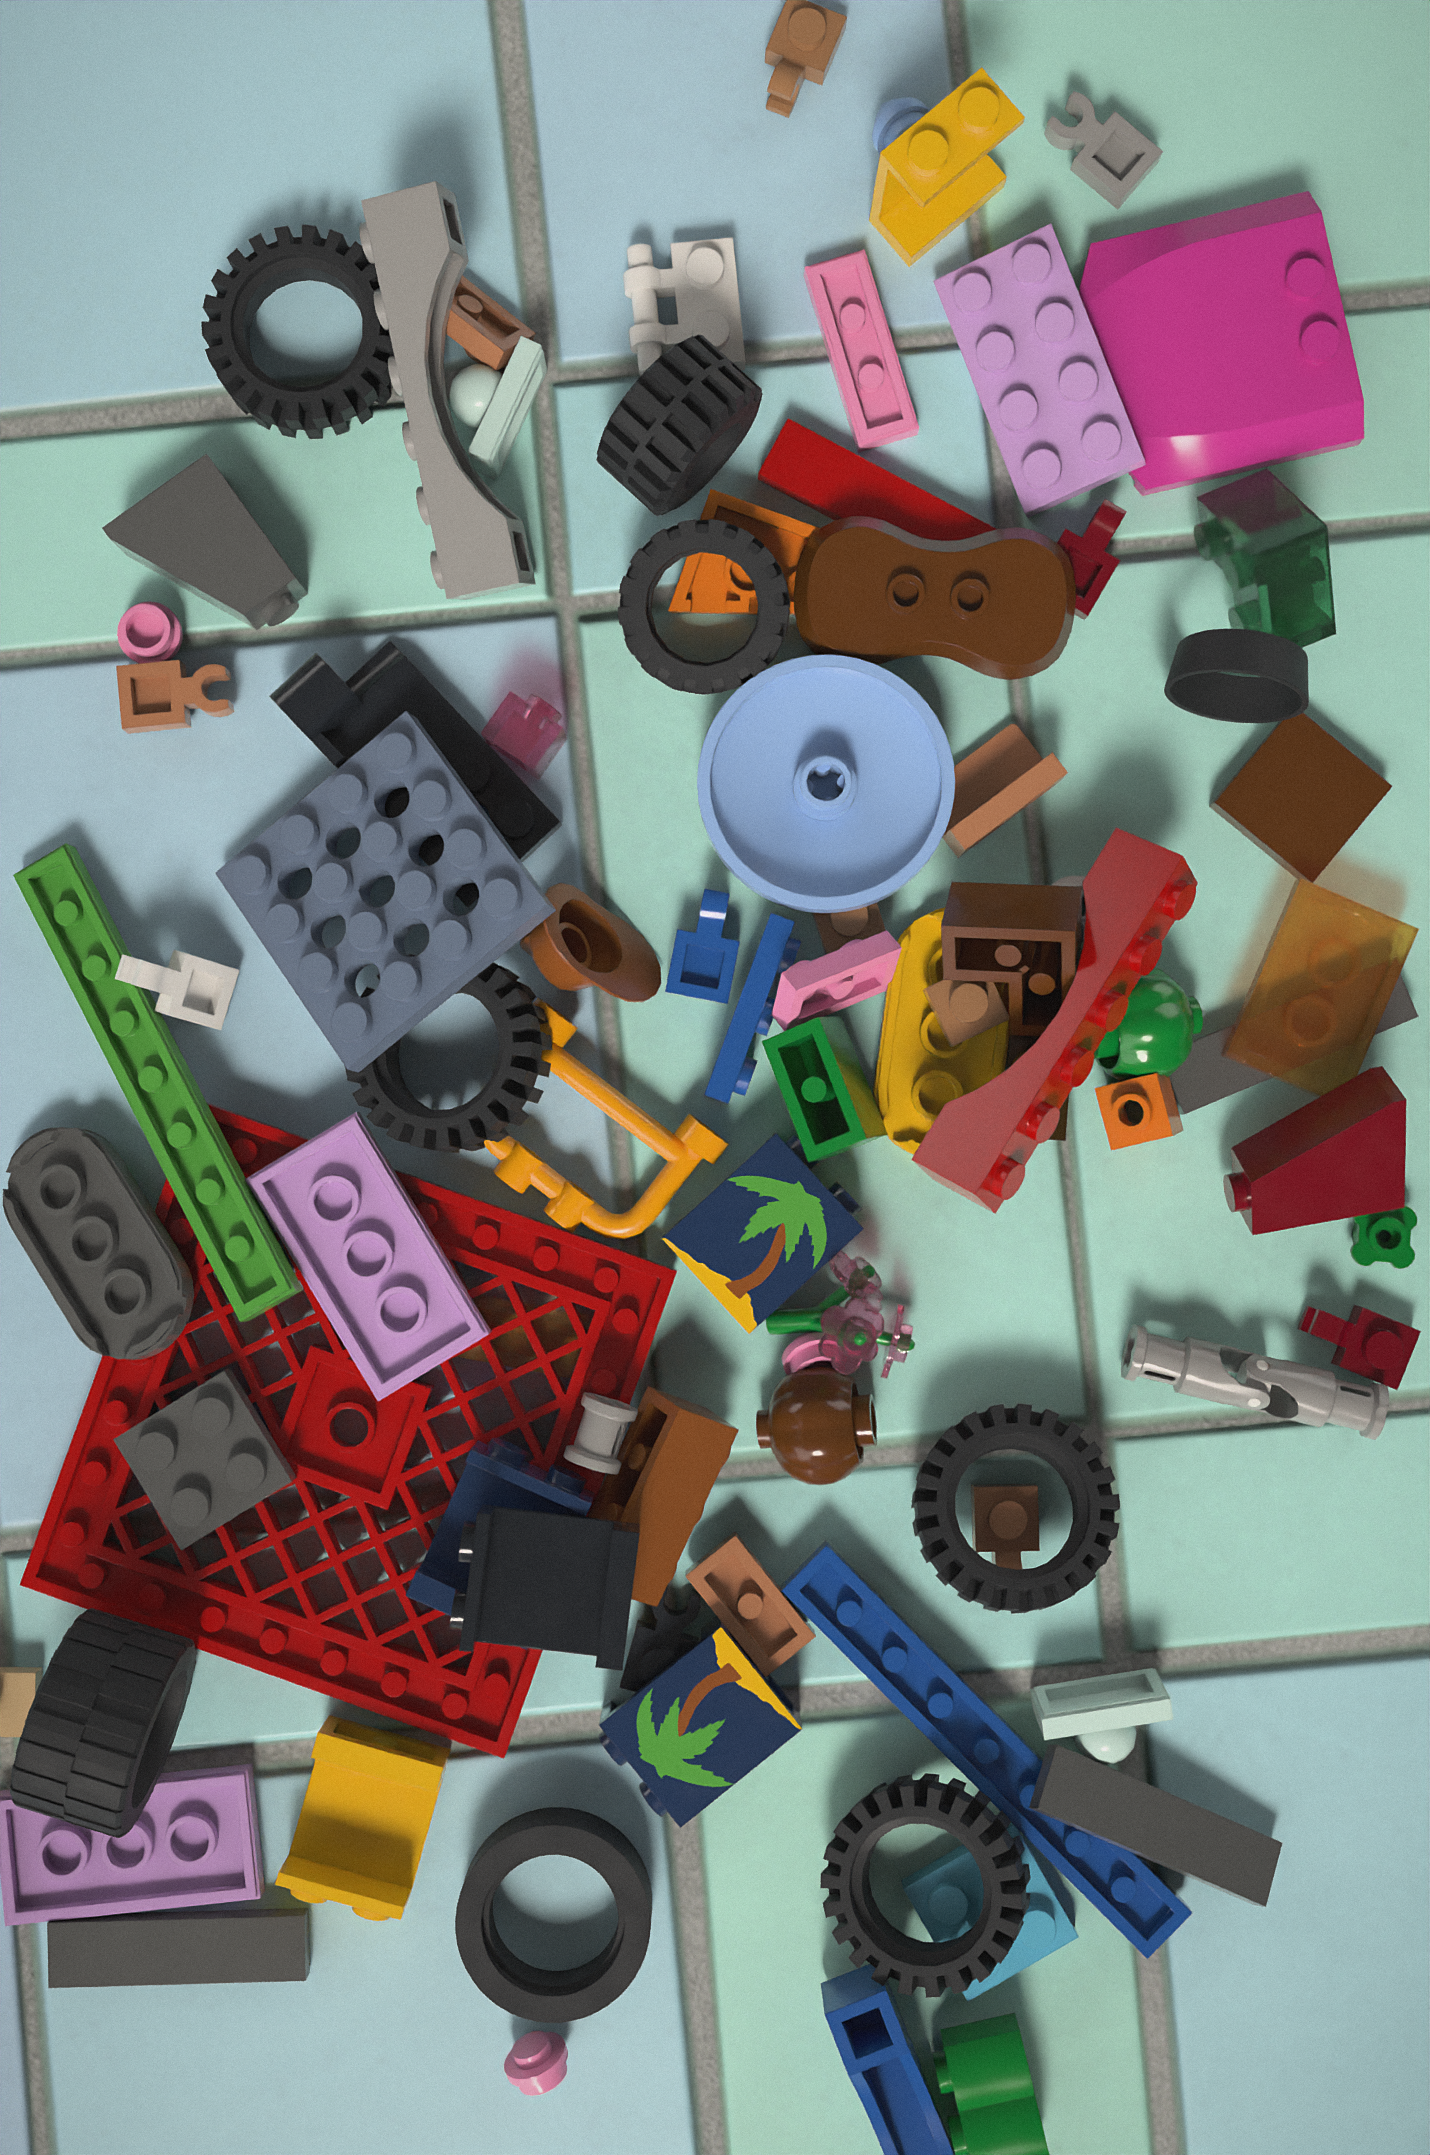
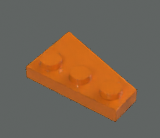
M710 489L700 520L713 519L727 522L748 531L761 541L773 554L783 571L790 596V615H795L794 587L798 563L808 540L820 528ZM702 552L687 556L668 612L757 615L759 604L754 584L740 565L723 555Z

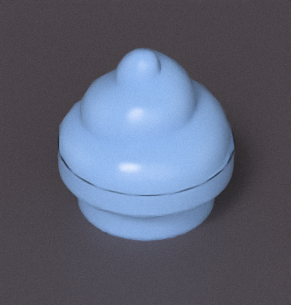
M912 97L896 98L884 102L876 115L872 132L873 144L877 152L880 154L882 150L928 113L929 109L919 99Z

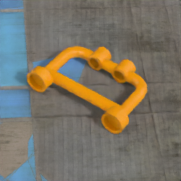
M537 997L533 1005L544 1009L548 1020L547 1023L540 1025L541 1032L551 1035L552 1050H542L541 1060L551 1063V1072L668 1162L637 1203L628 1212L622 1214H614L607 1211L582 1188L564 1178L547 1165L534 1151L510 1135L499 1142L484 1141L485 1147L489 1152L500 1160L493 1172L503 1182L521 1194L526 1191L530 1184L551 1199L543 1211L555 1222L572 1233L582 1223L590 1230L606 1238L626 1239L641 1234L656 1220L702 1158L714 1165L729 1143L690 1113L674 1133L664 1127L563 1049L578 1027L548 1003Z

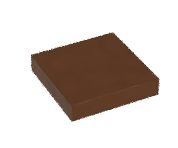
M1301 713L1296 717L1279 721L1209 807L1307 886L1317 879L1392 788V785L1305 713Z

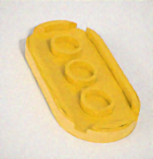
M945 907L936 909L918 918L900 935L897 942L902 949L892 981L888 983L887 991L885 992L873 1084V1098L888 1133L887 1137L899 1148L912 1155L915 1154L946 1103L977 1090L1003 1073L1006 1066L1010 1020L950 1047L923 992L925 988L943 980L941 923ZM993 982L1009 1014V983Z

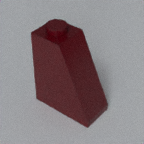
M1383 1066L1369 1068L1231 1147L1232 1174L1224 1175V1193L1230 1211L1232 1213L1240 1212L1252 1235L1405 1208L1407 1100Z

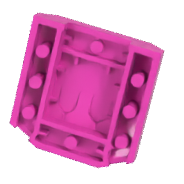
M1309 191L1090 244L1078 292L1146 462V465L1128 473L1135 481L1133 486L1142 496L1357 446L1364 439V398L1322 212Z

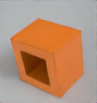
M1157 1072L1095 1088L1111 1150L1174 1136L1184 1131L1170 1077H1166V1075L1161 1076ZM1133 1100L1142 1106L1144 1115L1140 1123L1136 1124L1129 1121L1125 1107L1127 1101Z

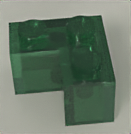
M1267 468L1196 497L1200 523L1194 526L1195 542L1204 560H1213L1224 572L1225 578L1232 588L1234 606L1228 610L1231 629L1255 630L1277 635L1294 642L1301 648L1336 634L1328 528L1311 509Z

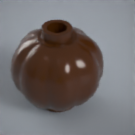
M829 1365L805 1367L801 1371L791 1372L776 1385L768 1409L758 1410L756 1414V1430L760 1448H771L784 1472L795 1480L809 1485H828L845 1479L863 1463L864 1447L877 1445V1420L872 1394L859 1395L856 1380L844 1371L841 1373Z

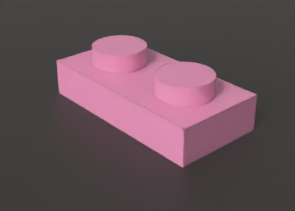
M886 930L864 940L855 939L849 941L839 950L812 961L802 960L795 963L781 973L772 1016L782 1029L786 1031L814 1018L827 1016L887 991L888 983L892 981L902 947Z

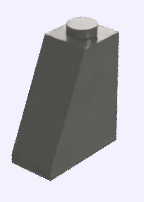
M207 454L102 527L109 539L128 557L256 630L265 624L276 626L290 618L299 608L298 601L308 594Z

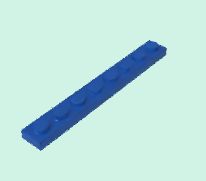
M826 1540L780 1585L781 1591L982 1793L991 1799L990 1801L999 1811L1003 1810L1011 1823L1147 1959L1192 1914L1187 1903L1139 1855L1029 1808L1043 1759Z

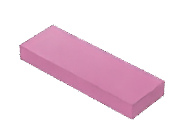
M865 249L804 267L806 286L857 452L916 436L919 431V425Z

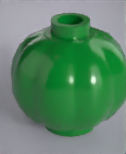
M1154 967L1148 975L1140 977L1128 997V1008L1123 1020L1116 1029L1110 1032L1107 1031L1094 1052V1059L1109 1075L1119 1081L1157 1072L1161 1076L1166 1075V1077H1169L1183 1065L1190 1055L1193 1045V1034H1198L1202 1030L1203 1014L1199 1002L1193 996L1187 997L1179 983L1175 982L1171 976L1162 970Z

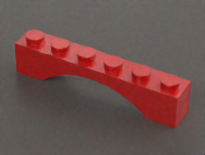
M1115 828L1082 882L1086 906L1084 946L1075 979L1059 1012L1037 1042L1011 1067L977 1090L946 1103L911 1159L933 1180L996 1214L1003 1201L1013 1197L1020 1188L1025 1177L1026 1163L1037 1145L1046 1142L1055 1131L1060 1118L1059 1110L1072 1088L1080 1086L1088 1077L1094 1063V1052L1107 1031L1110 1032L1116 1029L1123 1020L1128 1008L1129 995L1140 977L1148 975L1154 969L1162 952V941L1175 920H1181L1187 915L1196 896L1198 882L1183 855L1119 828Z

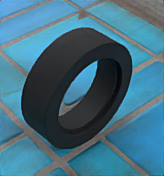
M548 1807L529 1811L512 1818L496 1829L478 1849L471 1861L459 1895L455 1916V1933L460 1957L466 1971L479 1990L489 2000L507 2012L524 2019L545 2023H562L585 2018L602 2010L615 2001L629 1987L646 1956L652 1918V1891L649 1876L642 1858L629 1839L619 1829L599 1816L574 1808ZM545 1855H562L580 1860L591 1866L603 1877L614 1895L618 1909V1925L609 1944L598 1956L580 1967L564 1971H549L533 1967L517 1958L506 1947L499 1936L493 1916V1897L495 1891L510 1871L532 1858Z

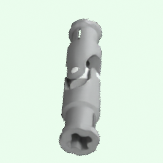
M1133 1324L1129 1331L1122 1356L1121 1377L1126 1380L1135 1381L1137 1377L1173 1385L1176 1393L1256 1410L1271 1416L1316 1427H1322L1325 1423L1359 1430L1361 1436L1376 1440L1381 1434L1389 1408L1388 1387L1373 1382L1368 1387L1335 1379V1374L1329 1370L1288 1360L1266 1357L1189 1336L1183 1341L1147 1333L1145 1327ZM1228 1372L1238 1373L1237 1378L1235 1379Z

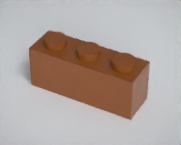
M648 1386L637 1409L636 1419L631 1422L619 1449L617 1459L622 1463L618 1474H607L588 1517L641 1524L632 1600L657 1607L668 1583L675 1575L677 1563L693 1528L703 1514L705 1502L717 1476L729 1458L731 1446L739 1429L706 1407Z

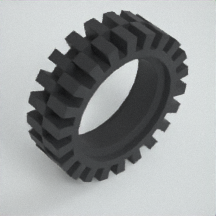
M302 225V237H293L288 226L274 228L277 241L266 245L260 233L248 239L254 250L253 253L245 258L236 248L227 257L233 268L230 274L227 275L217 269L211 280L217 290L216 297L208 294L205 295L202 308L209 317V321H201L202 336L209 348L205 349L208 360L217 373L218 379L236 405L246 415L251 413L257 424L270 430L272 424L276 425L282 435L296 438L297 430H304L309 439H323L322 428L332 427L336 436L349 432L345 421L357 416L360 423L364 424L373 417L369 406L376 401L383 407L391 397L387 388L391 381L388 370V358L393 356L394 352L389 330H385L382 327L375 310L374 291L380 289L375 263L371 264L368 261L359 243L355 241L349 247L343 234L331 229L327 239L321 238L317 227L312 225ZM308 280L328 283L341 289L354 300L363 319L362 339L358 352L345 370L335 378L320 385L298 387L285 385L268 377L255 365L250 350V328L255 313L267 297L277 289L288 284Z
M495 962L491 963L455 993L471 995L484 1005L490 1012L497 1027L499 1040L497 1064L491 1079L482 1091L467 1103L452 1109L432 1110L417 1101L407 1089L401 1075L399 1064L400 1038L359 1073L348 1070L345 1067L347 1080L359 1083L362 1087L352 1093L358 1106L372 1110L366 1117L375 1126L388 1129L386 1135L416 1147L445 1153H459V1149L473 1152L484 1149L485 1140L494 1142L503 1140L509 1136L505 1129L509 1123L521 1126L529 1117L522 1109L525 1103L530 1101L538 1104L544 1091L534 1087L537 1076L549 1078L551 1063L541 1060L542 1050H552L551 1035L541 1032L540 1025L547 1023L548 1020L544 1009L533 1005L531 1002L537 996L529 986L517 981L520 978L519 976ZM366 987L360 997L363 998L371 995L375 989Z
M1004 1404L990 1406L985 1412L977 1414L975 1411L965 1416L954 1427L951 1426L940 1437L921 1465L916 1477L917 1484L912 1494L911 1508H914L915 1520L912 1522L915 1537L919 1536L923 1546L920 1552L926 1563L931 1562L938 1573L935 1576L945 1586L950 1584L958 1591L957 1596L969 1603L975 1601L984 1605L983 1609L995 1612L1000 1610L1011 1611V1614L1027 1613L1051 1607L1074 1596L1077 1591L1086 1587L1096 1577L1095 1573L1106 1564L1112 1553L1108 1549L1111 1541L1117 1538L1120 1524L1114 1522L1115 1512L1120 1509L1119 1494L1113 1495L1110 1485L1116 1479L1111 1466L1104 1468L1098 1456L1103 1452L1095 1441L1088 1445L1080 1436L1084 1430L1074 1422L1067 1426L1058 1421V1413L1045 1409L1042 1413L1031 1411L1032 1405L1017 1404L1014 1408H1004ZM1006 1449L1030 1452L1047 1461L1058 1471L1067 1485L1072 1501L1073 1522L1067 1541L1060 1552L1049 1562L1036 1568L1020 1570L999 1567L983 1559L970 1547L963 1536L955 1513V1495L960 1478L968 1466L983 1455Z
M925 1773L920 1780H913L912 1774L900 1776L889 1785L884 1782L874 1788L866 1797H863L840 1821L833 1832L836 1835L825 1850L823 1859L828 1861V1866L821 1873L820 1888L829 1889V1896L822 1903L825 1916L827 1918L835 1915L839 1923L832 1931V1934L838 1945L846 1940H849L855 1950L848 1958L859 1969L866 1960L876 1968L871 1977L872 1980L882 1986L885 1985L890 1977L898 1980L897 1992L912 1996L917 1987H925L926 1998L941 1997L945 1988L952 1987L954 1994L966 1991L976 1978L980 1983L991 1975L995 1966L998 1963H1002L1024 1924L1023 1918L1029 1908L1031 1893H1026V1886L1031 1879L1029 1864H1022L1020 1857L1025 1848L1019 1835L1012 1838L1007 1831V1827L1011 1823L1010 1819L1003 1810L995 1815L987 1807L991 1799L980 1790L974 1797L964 1791L965 1782L953 1778L948 1784L939 1782V1774ZM908 1824H928L947 1831L959 1839L971 1852L980 1869L984 1887L983 1908L978 1921L972 1929L956 1939L945 1942H923L906 1936L893 1927L882 1915L872 1896L869 1881L870 1859L876 1843L892 1829Z

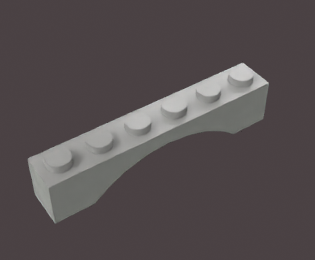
M437 181L361 200L366 222L360 223V240L368 261L371 264L375 263L380 289L374 291V305L380 324L385 330H389L394 355L388 358V370L396 393L399 396L403 395L408 421L403 422L402 434L407 453L413 461L417 460L422 486L417 487L416 499L422 520L426 525H431L436 550L430 554V565L434 580L440 589H445L446 599L459 600L535 585L536 582L523 521L498 500L474 469L459 440L448 405L444 374L446 326L456 288L469 261L455 194Z

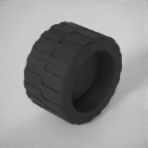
M94 1608L80 1614L74 1620L72 1626L68 1628L60 1645L55 1650L25 1720L11 1773L10 1794L13 1803L17 1807L112 1837L121 1838L129 1833L151 1797L182 1719L196 1665L197 1649L194 1641L187 1637Z

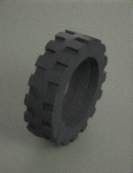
M713 519L686 520L654 534L650 538L651 540L642 549L639 548L629 562L631 565L627 570L626 576H623L620 583L619 593L621 596L620 607H618L619 624L622 625L625 636L624 641L628 650L635 656L646 673L658 679L666 686L678 691L705 695L725 692L743 685L762 672L773 661L788 630L790 596L781 567L773 554L761 541L748 531L724 521ZM702 552L723 555L740 565L754 584L759 604L756 626L745 645L728 658L709 663L687 660L670 650L657 633L651 612L654 589L665 570L683 557Z

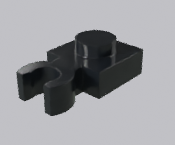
M666 1587L658 1606H652L653 1613L657 1619L656 1624L637 1621L619 1688L637 1692L698 1643L699 1637L682 1633L683 1627L690 1625L698 1616L701 1597L697 1590L692 1589L689 1603L684 1609L675 1611L665 1604Z

